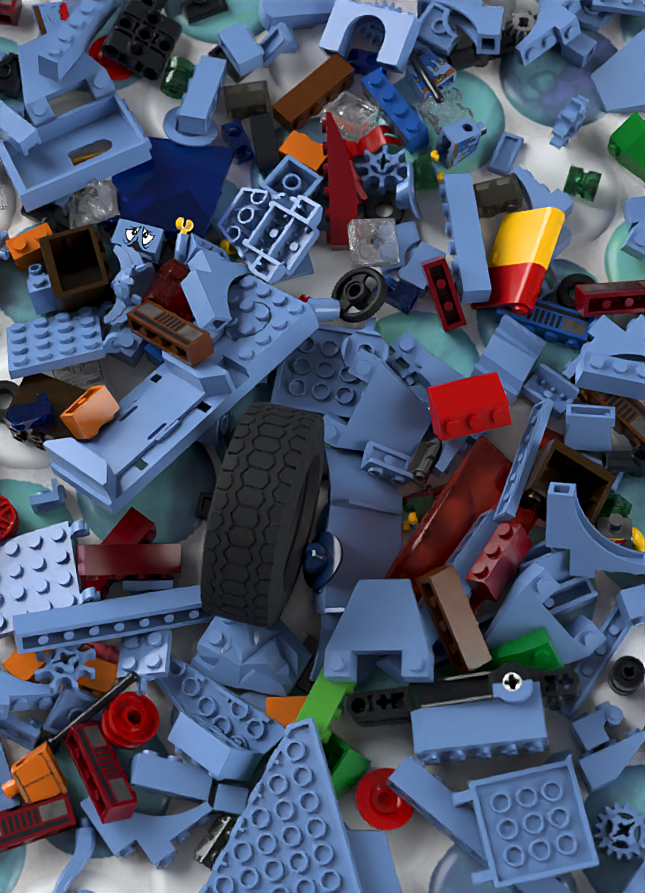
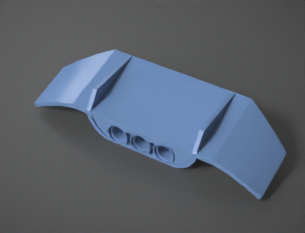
M325 447L324 460L328 475V502L318 517L315 536L322 531L333 533L342 545L343 560L336 574L326 585L320 589H312V603L315 610L322 614L319 645L310 681H316L324 666L325 649L358 581L400 579L403 496L396 485L391 484L389 480L370 476L368 472L360 469L364 455L362 452ZM357 655V679L354 682L356 686L362 687L377 667L375 663L380 655Z

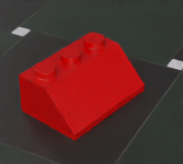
M496 371L427 387L433 433L441 441L512 425L509 402Z

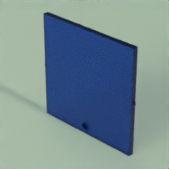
M148 136L152 145V149L149 150L152 159L111 177V183L96 219L97 223L117 226L121 218L164 229L166 234L177 235L181 230L177 229L176 220L182 217L184 218V227L186 226L187 219L193 222V228L187 232V235L193 233L205 239L219 197L222 195V188L232 163L235 149L214 145L190 147L177 144L170 139Z

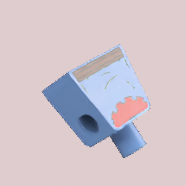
M66 1L31 5L40 36L59 29L72 14Z

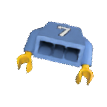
M182 217L176 220V227L181 231L177 234L174 263L180 275L176 280V284L180 288H182L180 283L191 272L187 263L198 251L203 249L218 252L221 260L229 262L231 259L230 254H234L237 251L227 239H223L218 247L193 233L187 235V232L193 228V222L187 219L186 226L184 227V218Z

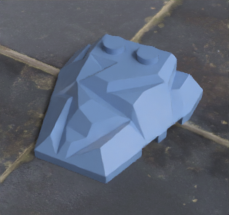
M242 187L217 225L228 241L236 248L239 256L249 266V270L265 282L272 284L279 281L283 275H292L319 237L320 231L316 227L322 219L323 207L302 195L292 197L286 193L271 194L267 190Z
M215 616L198 642V652L193 658L191 666L220 685L231 686L236 690L256 691L257 694L273 697H289L314 656L280 618L273 628H265Z

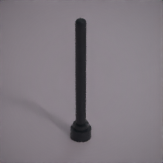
M412 49L409 57L410 62L436 103L441 104L444 101L443 95Z
M134 671L127 674L57 734H51L38 742V746L47 742L53 755L58 753L71 725L86 723L138 679V674Z

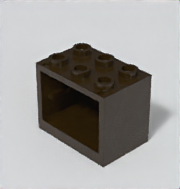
M93 224L38 238L54 298L60 313H72L87 306H97V309H99L105 301H112V304H115L114 295L116 294L110 286V283L113 281L112 272L100 232L94 231Z
M43 373L25 376L3 419L15 440L22 443L26 441L34 443L36 448L46 451L43 446L45 441L70 437L77 440L59 416L87 390ZM14 407L23 409L28 407L27 410H29L28 413L17 412L12 417L9 414V411L14 409Z
M554 438L538 448L519 506L526 510L534 511L539 514L538 517L546 522L547 494L550 482L576 484L579 504L589 522L594 525L617 476Z

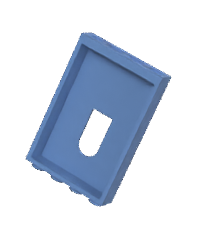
M117 92L34 126L38 131L42 144L38 145L36 143L28 150L29 155L26 157L5 139L0 140V161L26 212L152 159L149 151L152 149L151 142L148 136H145L140 123L136 124L133 111H130L125 98L121 100ZM106 140L112 143V148L108 152L75 166L68 154L99 141Z

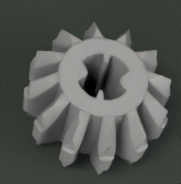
M521 9L518 14L512 12L510 18H507L505 21L504 34L511 35L515 46L518 45L534 27L538 18L537 15L531 16L530 10L527 13H523Z

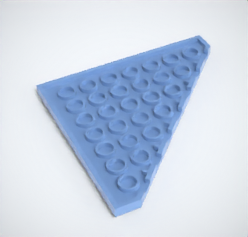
M310 717L287 725L278 748L271 755L260 782H257L248 799L247 807L242 816H239L230 833L231 837L224 850H221L207 883L203 885L199 893H363L315 718Z

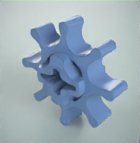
M578 95L577 98L572 97L569 106L566 105L560 111L553 126L554 129L551 132L554 136L549 142L550 145L560 150L562 145L566 147L569 138L572 139L579 132L587 112L585 107L589 102L588 99L581 95Z
M387 144L383 145V152L379 155H373L369 150H365V161L368 163H357L355 165L358 176L367 175L361 178L362 187L367 189L371 184H378L381 195L385 194V187L388 184L397 185L403 182V177L400 176L407 175V164H402V162L406 161L405 150H401L396 155H390Z
M81 644L55 648L50 653L36 651V660L46 663L45 667L34 671L36 681L47 677L52 678L53 681L49 685L52 695H55L57 688L65 683L73 687L74 694H78L79 686L76 682L78 678L85 676L91 680L95 679V669L84 666L87 661L96 659L94 648L86 652H80L77 649Z

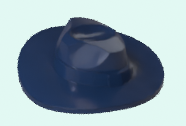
M322 531L305 547L302 558L303 574L306 584L312 589H320L326 585L336 574L342 563L343 548L339 539L333 533Z

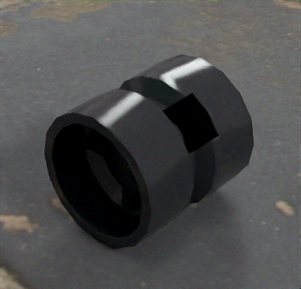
M623 656L615 661L608 674V684L613 692L618 695L628 696L637 691L645 678L643 663L634 656Z

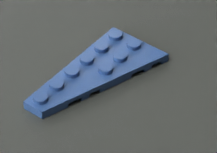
M171 652L168 677L154 679L179 712L199 715L223 730L222 734L232 741L235 738L243 741L241 747L246 750H258L263 753L261 759L278 745L284 736L283 733L286 729L284 725Z

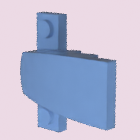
M258 0L259 19L269 33L279 22L286 23L292 42L280 54L296 53L298 45L292 28L311 29L314 23H327L336 0Z

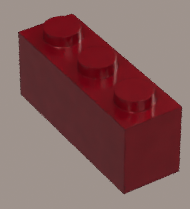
M440 255L420 262L443 331L447 332L467 325L445 257Z
M501 521L464 578L477 598L497 602L533 545L521 524Z

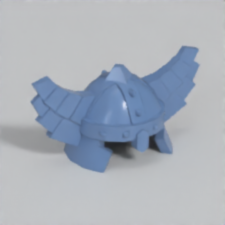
M116 244L113 250L119 259L121 271L110 283L117 299L112 310L104 316L105 325L109 323L112 326L119 323L121 325L128 320L126 313L147 299L154 302L156 297L157 276L153 264L149 262L144 263L140 252H136L132 246L129 248L125 244L121 247Z

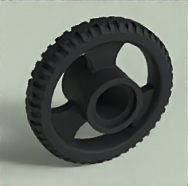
M359 267L344 274L334 286L331 296L334 300L339 301V318L345 322L358 323L374 316L386 300L387 284L384 277L377 270L370 267ZM368 277L376 280V293H373L365 285ZM352 306H354L357 310H361L356 313H348V310Z

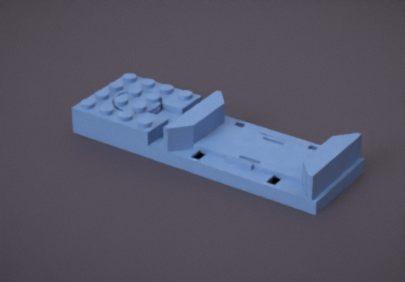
M250 274L246 275L227 294L228 308L232 320L217 333L209 332L212 337L214 353L192 368L162 350L164 363L118 403L121 408L114 414V419L103 424L98 429L99 433L89 440H75L70 437L48 440L43 443L52 460L49 466L53 473L115 515L319 328L312 306ZM194 321L193 324L198 327L197 322ZM201 402L211 407L206 413L196 408ZM139 459L148 465L142 471L133 465Z

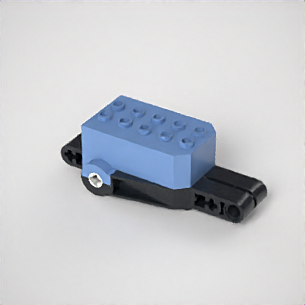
M509 662L501 665L495 671L433 678V682H410L406 687L355 692L348 696L345 708L354 722L360 727L412 722L415 755L426 766L438 765L441 762L460 763L469 759L487 760L497 756L514 757L525 753L535 755L549 751L544 708L549 707V710L556 711L564 709V705L574 704L580 697L581 689L579 677L571 669L538 671L536 667L526 668L519 663ZM564 685H570V689H565ZM366 707L364 711L358 713L360 708Z

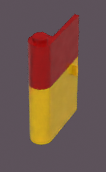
M545 207L504 214L487 260L492 289L489 301L472 303L471 308L473 310L509 306L519 316H526L533 312L565 220L564 212L554 207Z

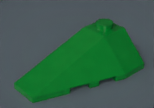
M636 111L610 135L608 152L611 157L616 158L620 165L645 182V122Z
M543 627L488 650L492 659L472 672L455 674L457 676L495 671L501 665L509 662L519 663L526 668L536 667L538 671L566 669L546 627Z
M332 732L327 744L322 742V747L338 800L358 782L366 772L371 761L355 747Z

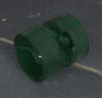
M181 57L169 58L160 85L162 93L174 99H182L183 94L188 92L189 79H193L194 64Z
M571 165L563 193L566 192L573 197L579 194L581 199L594 202L602 173L591 170L586 173L583 168Z

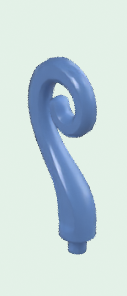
M80 818V828L75 829V852L61 872L52 893H67L71 883L90 860L96 842V828L90 827V818ZM83 889V890H79V891H77V892H75V893H93V892H92V891H89V890Z

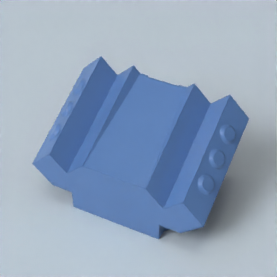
M505 314L487 348L481 354L470 377L496 371L511 407L520 396L522 387L527 383L547 342Z

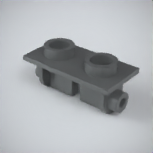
M423 437L406 470L414 474L412 481L422 489L425 487L443 448L442 441L438 438L428 441Z
M223 813L220 817L217 816L208 830V833L214 836L211 841L204 837L194 851L196 854L193 858L212 871L221 850H224L231 837L230 833L236 822Z

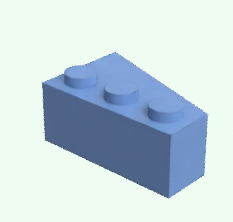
M180 712L167 738L175 745V750L189 755L192 758V763L199 767H205L209 770L208 774L214 779L251 780L263 753L258 750H246L241 747L243 741L238 738L232 741L222 734L223 730L197 714Z
M143 750V753L139 752L131 757L126 773L131 787L147 790L146 793L155 794L156 792L169 795L170 798L197 803L208 801L213 778L208 774L209 770L205 767H199L194 763L192 765L182 763L183 759L175 756H168L167 759L158 757L157 752L151 750Z

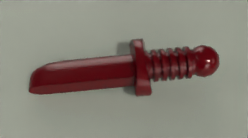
M447 482L438 487L436 486V488L433 487V489L431 484L426 485L427 489L403 497L402 505L408 506L430 498L434 502L436 501L435 496L447 493V491L451 492L454 485Z

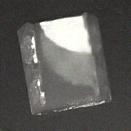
M446 87L440 90L444 97V101L441 104L436 103L431 95L414 107L438 136L441 128L463 118H470L473 123H476L471 110L461 105V93L453 87L449 89Z
M92 178L87 183L84 191H77L68 200L70 229L88 224L95 225L120 215L116 195L118 189L111 181H99L96 178Z

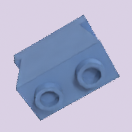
M566 403L565 424L567 426L563 443L575 451L587 450L596 453L612 451L611 427H615V407Z
M546 540L532 545L517 569V575L519 576L533 562H536L544 567L558 584L572 579L563 559L568 558L566 550L545 547Z

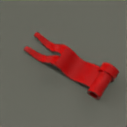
M386 125L376 126L363 137L343 139L349 160L353 163V157L364 156L365 150H369L371 154H374L384 144H394L397 146H403L399 139L383 135L386 133L395 135L390 127Z

